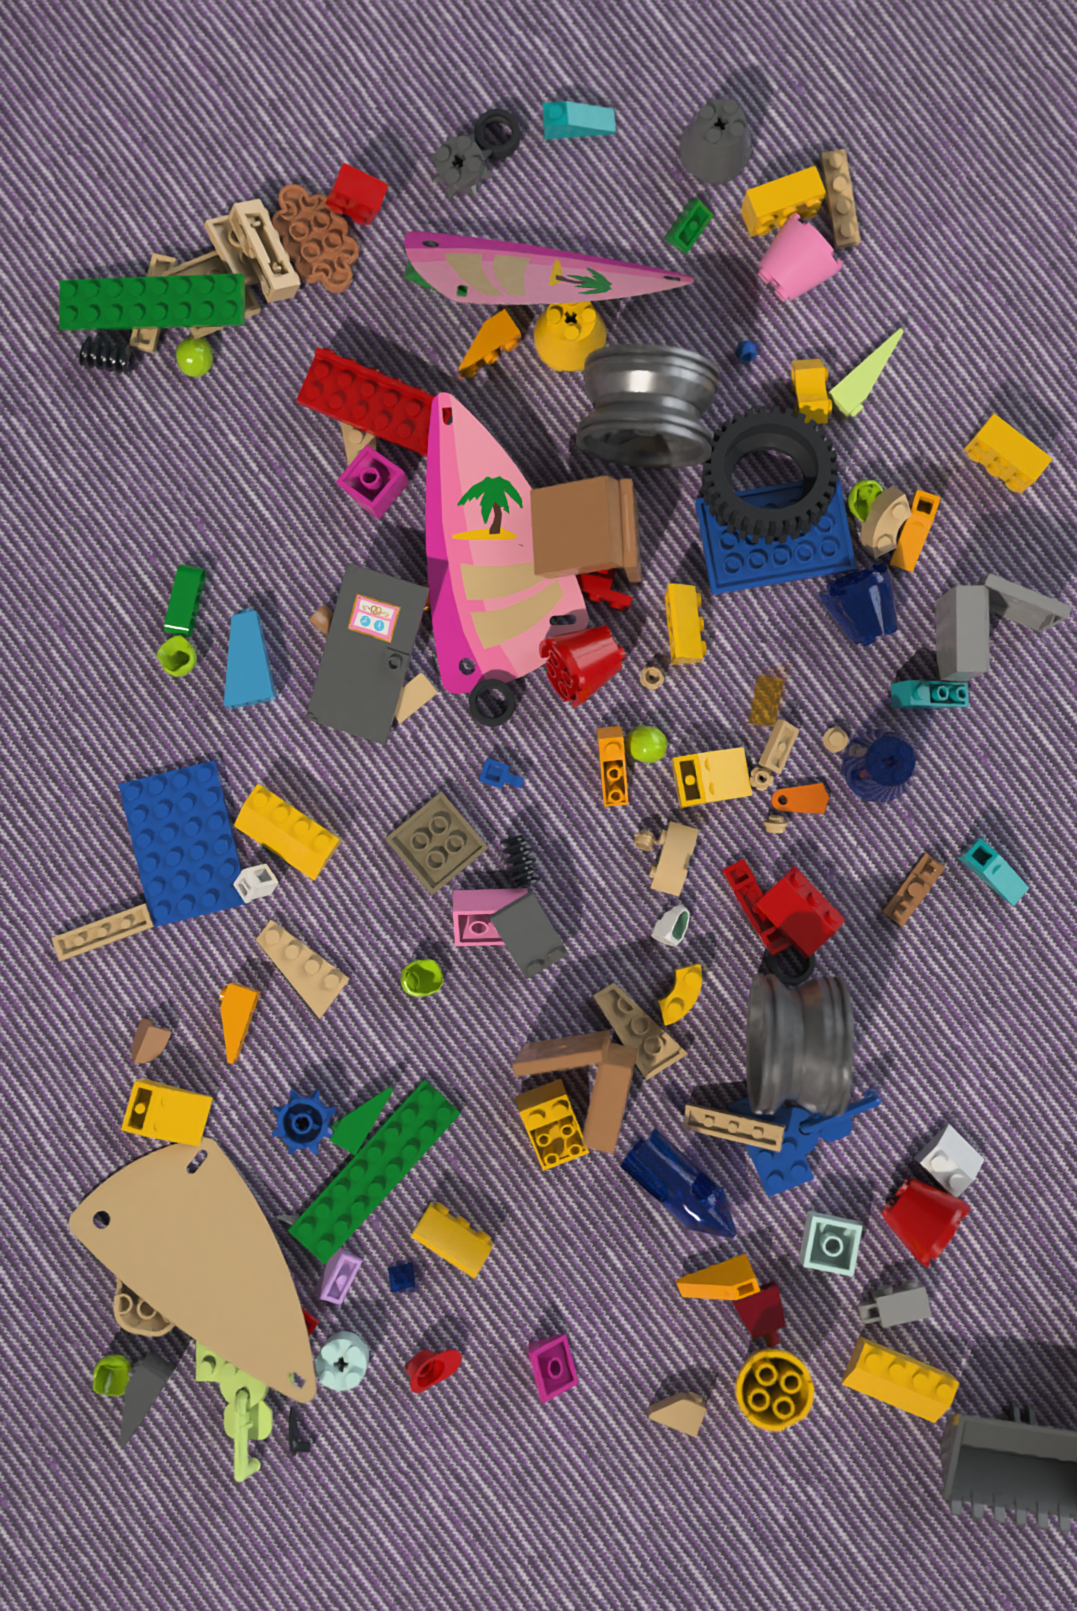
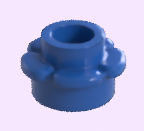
M745 340L738 344L734 353L740 362L747 363L757 357L758 345Z

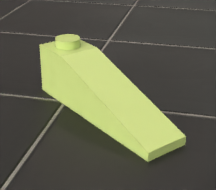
M901 328L828 393L827 396L832 401L833 409L844 420L850 415L854 418L864 409L862 404L904 332Z

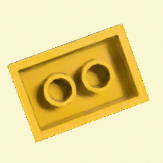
M816 166L746 191L741 214L750 237L756 235L759 237L765 236L772 229L782 227L786 219L793 212L797 213L801 217L800 219L803 218V220H809L817 215L826 191Z
M995 413L984 423L963 449L971 460L980 462L986 467L990 475L999 477L1006 482L1007 488L1020 494L1038 479L1053 459Z

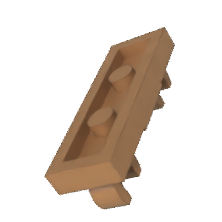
M923 853L881 913L900 927H903L946 867L927 853Z

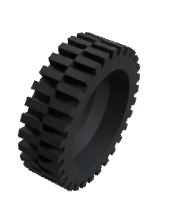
M759 406L758 414H754L753 409L750 408L745 410L744 418H742L740 413L733 415L732 424L727 419L722 423V430L717 429L714 432L711 456L707 461L703 462L701 489L702 494H704L705 505H710L709 513L712 517L718 514L717 523L721 527L727 522V532L733 535L736 529L740 531L738 538L744 541L747 534L753 536L751 543L756 544L759 543L760 537L765 538V545H772L775 537H778L779 544L786 543L789 534L793 541L799 538L801 530L804 534H807L811 530L812 524L816 526L820 522L821 516L824 517L831 503L839 469L838 463H836V450L831 451L833 443L830 438L825 440L826 432L823 428L817 432L815 431L817 422L811 419L808 424L805 423L806 415L801 412L797 418L793 417V409L786 408L785 414L779 413L780 406H773L772 412H766V406ZM773 450L789 456L799 466L804 478L803 492L798 501L789 507L763 509L752 506L741 500L733 491L731 476L737 463L748 454L756 451Z

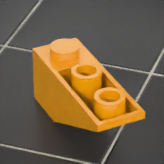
M505 309L483 323L458 368L460 379L474 376L480 367L486 363L487 365L494 363L500 354L506 350L510 352L520 344L521 332Z
M918 489L911 496L909 508L912 516L906 519L901 526L896 541L897 548L893 550L889 565L913 572L933 523L941 497Z
M621 726L596 728L604 807L627 805L628 791L624 739Z
M746 1253L734 1256L722 1263L710 1265L706 1269L693 1274H687L676 1280L681 1296L688 1298L737 1301L760 1292L757 1279Z

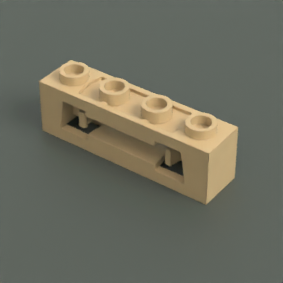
M260 199L233 204L228 219L268 303L294 297L300 286V278L298 273L294 272L289 254L284 250L280 242L279 233L274 229L270 221L268 210L264 208ZM241 227H243V229H244V231H245V234H246V236H247V239H246V237H245V235H244L243 230H242Z

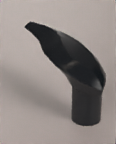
M291 1406L288 1422L289 1450L294 1457L297 1455V1452L310 1453L311 1442L299 1441L296 1412L294 1406Z

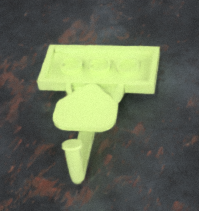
M196 1340V1381L219 1382L221 1393L225 1400L229 1402L224 1410V1429L229 1437L234 1438V1477L237 1482H242L258 1471L261 1466L258 1459L253 1457L248 1459V1439L263 1440L272 1432V1409L263 1400L269 1391V1386L232 1365ZM294 1372L288 1376L291 1383L294 1382Z

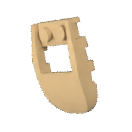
M116 1276L117 1291L116 1296H114L113 1310L117 1323L124 1330L146 1336H161L175 1326V1324L145 1302Z

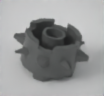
M472 133L469 136L462 135L453 138L448 135L446 141L437 148L436 153H432L430 156L435 161L437 174L431 179L432 183L443 182L448 189V197L451 199L457 193L476 196V190L482 186L483 179H491L493 176L487 170L485 161L492 153L491 149L481 150L475 142V135Z

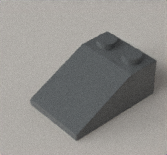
M532 891L488 916L526 980L569 955Z
M152 1351L146 1358L141 1356L127 1375L130 1380L125 1387L119 1443L123 1448L135 1434L176 1369V1366Z

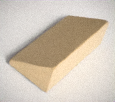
M422 672L402 687L394 715L400 724L438 694Z

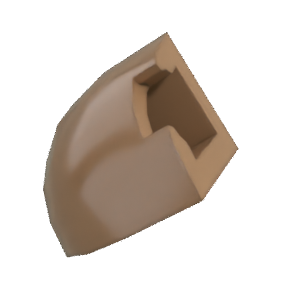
M322 605L312 615L309 622L314 628L328 636L334 613L327 605Z
M142 1018L133 1040V1062L146 1063L158 1057L166 1047L171 1031L166 1027L153 1026V1021Z

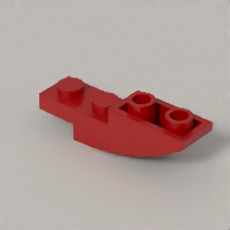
M589 574L575 575L583 596H586L587 601L595 604H600V602L610 604L609 608L619 612H623L624 609L629 611L633 597L610 590L613 580Z

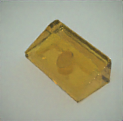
M766 676L757 677L748 724L767 728L775 726L784 679Z

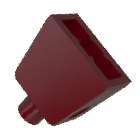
M774 1280L760 1285V1292L737 1301L731 1300L753 1339L763 1336L767 1347L776 1346L781 1342L777 1330L786 1326L779 1288Z

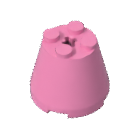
M795 212L786 219L758 265L760 270L757 275L765 284L770 282L776 288L774 293L782 302L786 299L789 301L796 299L836 275L843 268L842 261L839 259L835 261L833 258L834 249L809 222L802 224L798 221L801 217Z

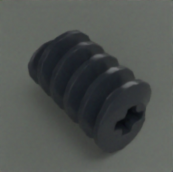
M87 336L82 344L79 353L80 366H85L86 364L88 368L96 367L98 370L105 368L107 372L115 371L117 374L124 372L126 376H130L134 369L135 356L133 352H130L129 344H125L124 349L121 350L120 342H116L114 348H112L111 341L106 340L104 346H102L101 338H97L95 344H93L91 336Z
M525 834L499 841L500 844L508 845V847L502 850V853L510 855L504 862L512 864L506 871L507 873L515 874V876L509 879L510 883H517L513 888L537 883L541 880L540 877L532 875L539 869L530 866V864L536 861V858L528 857L534 849L526 848L525 845L530 843L531 839L523 838Z

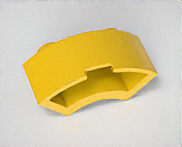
M820 358L791 361L792 391L796 392L797 404H794L796 418L801 412L806 415L804 422L807 424L811 419L817 422V424L828 423V414L832 413V401L828 399L825 382L828 381V368L824 367Z
M699 963L674 969L672 988L665 996L657 999L661 1018L665 1026L684 1017L694 1006L702 985V970Z

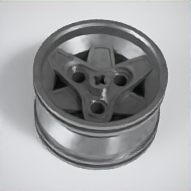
M653 344L612 345L597 349L587 355L583 372L584 387L595 410L578 423L576 445L579 449L588 455L604 461L642 468L666 469L689 467L701 464L710 458L713 437L699 419L712 405L714 396L718 391L719 369L713 362L690 351Z
M755 974L749 993L746 1023V1077L752 1112L760 1114L764 1111L766 1114H772L786 1099H793L812 1113H820L823 1116L831 1114L833 1116H842L850 1095L854 1051L852 1007L845 979L841 976H834L833 978L831 976H823L821 978H813L795 990H787L774 974H767L766 976Z

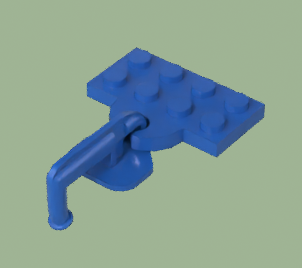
M868 1089L865 1092V1098L848 1104L842 1116H833L832 1114L823 1116L820 1113H812L803 1107H784L783 1104L772 1114H766L764 1111L757 1114L751 1110L748 1095L728 1103L732 1113L786 1125L780 1152L745 1144L767 1196H773L813 1180L814 1175L805 1155L814 1149L819 1138L833 1142L849 1135L853 1128L850 1117L879 1106L882 1100L875 1089Z

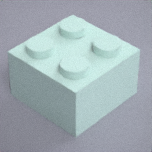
M808 1211L799 1256L800 1263L803 1267L854 1276L862 1225L857 1220Z

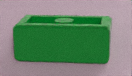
M699 199L689 200L665 234L664 239L683 253L688 254L714 214Z

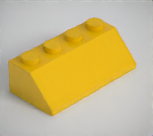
M260 784L256 785L244 802L234 824L236 828L314 881L343 841Z
M859 1336L841 1384L935 1423L950 1408L959 1382L950 1373Z

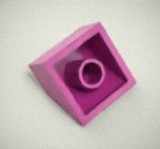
M366 444L336 483L363 509L380 520L409 484V481L402 469Z

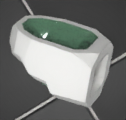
M678 905L664 913L661 919L655 923L651 936L667 945L675 947L683 940L688 928L689 911L687 908Z

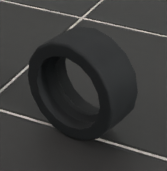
M499 108L489 109L482 113L475 123L474 135L476 144L481 150L491 149L492 151L487 157L488 159H506L513 155L518 148L520 141L519 124L514 115L507 110ZM492 123L505 124L511 130L509 142L501 146L489 145L483 138L485 127Z
M487 679L476 684L468 700L470 712L474 719L482 725L489 727L500 726L507 722L513 715L515 708V699L511 688L503 681L496 679ZM487 689H497L506 698V708L497 717L485 716L478 708V698Z
M768 952V970L782 983L789 985L801 984L808 980L814 972L816 965L814 953L809 958H805V967L799 974L789 976L782 973L777 966V956L779 953L771 956Z

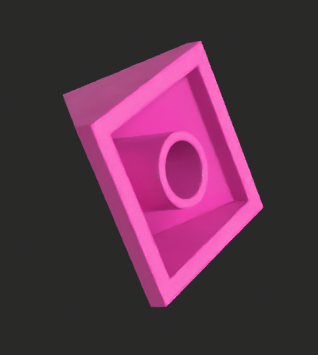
M566 1334L528 1343V1353L541 1403L551 1400L579 1383Z

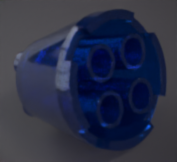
M885 562L873 564L871 566L872 570H856L827 584V591L824 593L823 591L817 592L821 604L852 643H862V646H867L874 643L877 636L882 634L889 635L898 630L891 573Z
M884 729L866 731L854 738L846 747L841 762L842 776L849 788L862 800L872 803L892 801L902 796L914 781L916 775L914 750L903 737L895 732Z

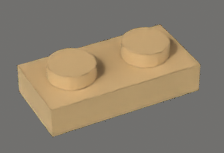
M777 719L758 764L771 770L773 773L781 774L799 729L785 720Z

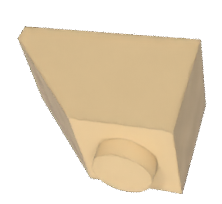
M680 1392L650 1405L647 1413L648 1418L696 1437L707 1407L700 1395L693 1392L688 1394Z

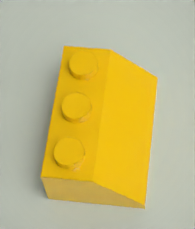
M668 584L664 592L671 664L701 662L703 655H706V642L701 641L700 631H704L703 617L698 616V607H701L700 592L696 593V588L693 585Z
M430 1202L416 1223L411 1237L475 1279L493 1247V1242L490 1241L491 1237L482 1230L476 1232L470 1228V1223L461 1216L455 1218L449 1214V1209L443 1204Z

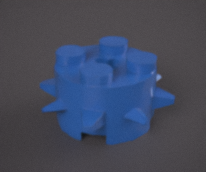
M292 1089L290 1090V1102L284 1107L273 1106L272 1108L278 1115L277 1128L271 1133L272 1137H282V1140L289 1145L288 1153L291 1155L297 1148H308L314 1155L318 1154V1143L324 1137H332L334 1133L329 1128L331 1123L330 1117L337 1109L336 1107H327L319 1099L320 1091L317 1089L310 1096H300ZM304 1116L310 1122L305 1127L301 1126L302 1121H299V1118L302 1119Z

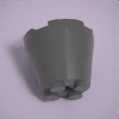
M716 99L702 106L700 111L684 128L679 145L680 159L686 171L706 181V184L712 185L725 184L737 178L746 167L752 151V141L745 115L733 99Z

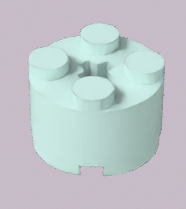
M338 1332L329 1337L322 1345L316 1358V1372L321 1384L337 1391H345L356 1387L364 1377L369 1363L368 1347L358 1335L352 1332ZM343 1357L346 1364H341L339 1358Z

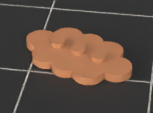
M286 185L279 192L278 204L280 210L274 214L271 223L274 229L278 231L282 246L288 252L290 261L295 263V272L298 273L300 280L305 283L321 281L323 286L332 293L345 292L352 284V271L350 267L356 263L359 256L357 242L348 236L349 226L347 221L330 210V206L325 205L328 196L324 194L310 196L305 188L300 185Z

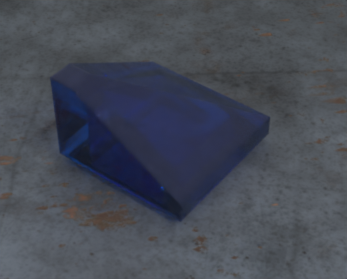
M412 1262L388 1268L391 1293L418 1292Z

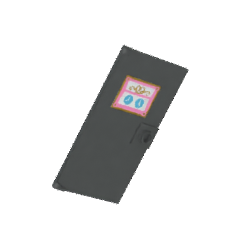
M347 562L305 719L383 745L387 744L430 588Z

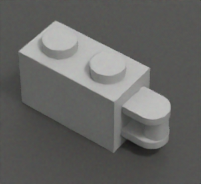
M915 1279L905 1280L902 1282V1285L892 1287V1285L880 1286L877 1288L878 1291L871 1292L873 1300L858 1304L862 1323L878 1321L883 1328L932 1317L926 1288L920 1281ZM875 1307L876 1313L870 1315L869 1309Z

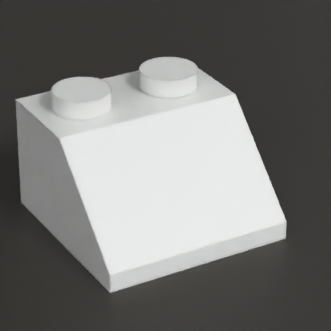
M947 1124L913 1158L948 1194L957 1198L974 1181L984 1161L950 1124Z

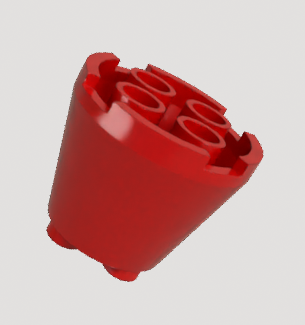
M607 625L550 636L539 644L540 657L542 659L550 657L546 661L548 680L562 701L566 702L569 700L573 708L585 703L622 669V659L625 658L623 648L619 644L616 645L612 638V632Z
M906 1177L895 1194L898 1197L896 1199L891 1197L888 1200L881 1215L915 1259L928 1268L931 1264V1258L936 1260L958 1231L957 1229L961 1224L960 1220L968 1215L971 1206L960 1198L913 1178L910 1180Z

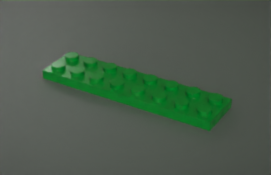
M243 274L59 280V329L62 331L245 326V276Z
M424 1079L288 1231L325 1265L457 1119L461 1112Z

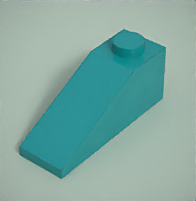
M569 101L542 103L544 140L616 134L614 109Z

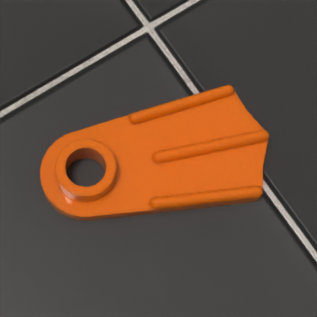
M823 783L779 789L773 793L771 803L778 811L824 814L830 797ZM780 796H784L786 799L784 805L778 802Z

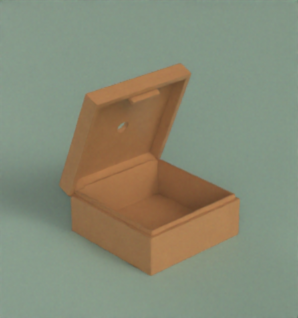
M605 475L530 490L535 575L552 579L624 567L630 584L642 583L638 500L632 479H621L618 481Z
M609 1030L525 1043L512 1064L515 1077L598 1064L582 1143L585 1144L586 1148L614 1154L622 1127L638 1049L611 1043Z

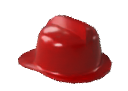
M428 1349L418 1352L404 1365L405 1371L411 1378V1391L421 1393L450 1377L461 1364V1353L457 1350H447L437 1354Z

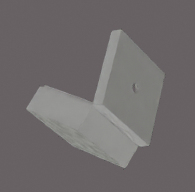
M990 573L972 586L953 587L936 600L937 681L965 683L990 670L989 611L1036 631L1043 632L1068 619L1072 607Z

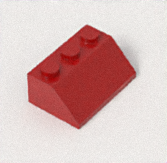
M795 866L780 876L755 903L806 959L834 935L845 921L840 913L823 897L822 893Z

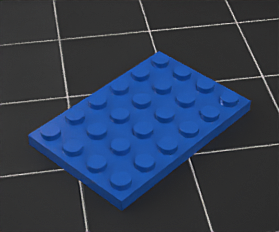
M837 474V483L831 503L824 517L821 516L820 522L816 526L812 524L811 530L807 534H804L801 530L799 538L793 541L789 534L786 543L779 544L778 537L773 539L772 545H765V538L762 537L759 538L758 544L751 543L753 536L748 534L744 541L738 538L740 531L737 529L731 535L727 532V522L721 527L717 523L718 514L714 517L711 516L709 513L710 505H705L704 498L695 499L694 504L711 596L855 571L857 568L839 474ZM804 480L734 493L741 500L752 506L763 509H781L794 505L798 501L804 489Z
M213 760L118 784L148 911L154 927L250 904L244 902L233 885L240 875L242 868L216 761Z

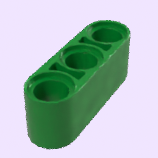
M179 564L164 623V631L166 633L191 637L204 587L205 569Z

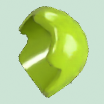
M190 336L180 342L176 348V360L181 371L192 377H201L209 371L213 364L211 345L204 338L194 339L193 336Z
M862 480L857 482L850 490L848 496L850 511L862 523L866 521L872 509L870 506L873 501L884 492L880 484L875 480Z
M175 635L165 641L158 649L156 655L164 671L174 677L188 675L193 671L197 663V654L194 647L181 635Z
M636 726L627 734L625 750L629 757L644 763H655L666 754L667 738L659 729L651 726Z
M415 960L408 963L402 969L400 981L403 990L407 994L414 997H426L440 990L443 985V975L441 967H439L435 960Z
M110 1354L101 1358L93 1371V1390L100 1395H124L125 1387L130 1380L127 1375L132 1368L129 1361L124 1356L118 1354Z

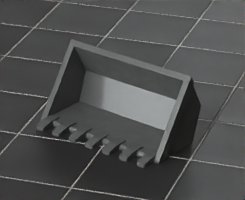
M1010 1402L1009 1421L964 1414L948 1415L940 1443L943 1499H949L952 1516L959 1517L962 1514V1502L971 1503L972 1517L974 1519L982 1520L983 1505L993 1506L994 1521L998 1523H1004L1005 1508L1014 1509L1015 1522L1018 1526H1026L1027 1512L1036 1513L1037 1527L1039 1529L1047 1530L1049 1527L1048 1515L1058 1517L1059 1531L1063 1533L1070 1532V1518L1077 1519V1432L1036 1426L1035 1411L1032 1404L1025 1405V1424L1021 1423L1018 1402Z

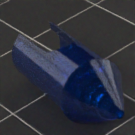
M656 1127L653 1128L646 1141L640 1139L632 1147L621 1162L620 1167L685 1226V1230L732 1239L736 1236L737 1231L724 1187L719 1186Z

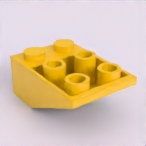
M744 747L680 756L671 760L679 808L752 796Z
M140 1078L134 1082L121 1130L145 1137L200 1146L213 1097Z
M561 1079L515 1096L520 1116L543 1171L589 1153L588 1148L582 1143L583 1134Z

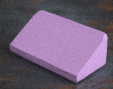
M339 1248L329 1259L314 1289L316 1295L320 1299L341 1305L363 1259Z

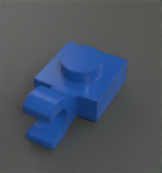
M486 758L479 782L499 789H503L505 783L521 789L524 778L508 773L510 770L509 765Z

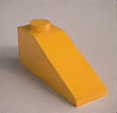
M234 982L224 986L219 1000L222 1001L220 1008L227 1062L230 1064H234L238 1060L261 991Z

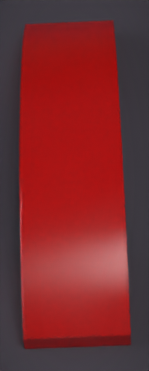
M742 859L723 869L722 872L737 901L770 955L773 956L792 946L793 944L755 905L763 893L746 861Z

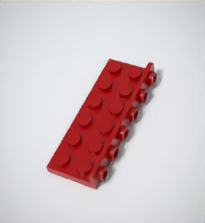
M317 347L296 403L427 458L431 408L435 396L428 394L421 387L415 386L413 388L406 385L400 378L387 377L376 368L361 366L355 359L349 357L346 359L342 358L329 348L321 349ZM452 407L442 408L445 425H447L452 413Z

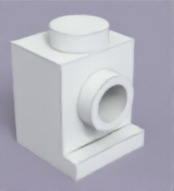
M262 864L243 869L233 885L244 902L250 903L252 899L272 894L279 882L268 865Z

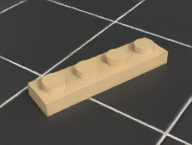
M842 149L822 152L820 160L835 249L858 246L861 241L846 151Z
M153 253L147 277L161 276L162 272L178 265L177 259ZM161 328L133 329L129 343L130 347L155 354Z
M142 904L51 939L59 961H64L154 927L147 904Z
M688 1102L685 1107L682 1129L780 1152L786 1125Z

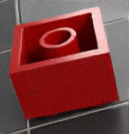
M343 162L334 178L325 205L330 206V210L337 214L344 213L352 217V220L360 225H370L379 212L389 184Z

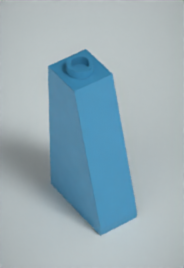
M251 608L239 610L238 614L231 616L224 705L229 710L277 700L260 615L256 610L252 611Z

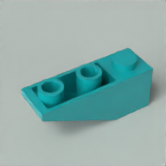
M907 680L891 684L892 708L969 707L968 683Z
M981 838L972 839L957 856L962 863L1011 906H1014L1029 889L1008 863Z

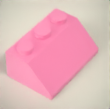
M527 888L453 890L455 946L505 945L488 916L528 893Z

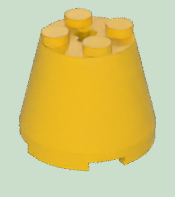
M590 301L549 304L536 321L534 328L536 351L541 360L556 371L572 372L580 370L581 372L585 369L584 363L587 355L605 347V324Z
M756 1349L747 1357L738 1372L735 1382V1394L740 1409L751 1423L764 1430L782 1431L784 1428L790 1427L806 1417L813 1403L814 1385L806 1366L795 1355L779 1349Z

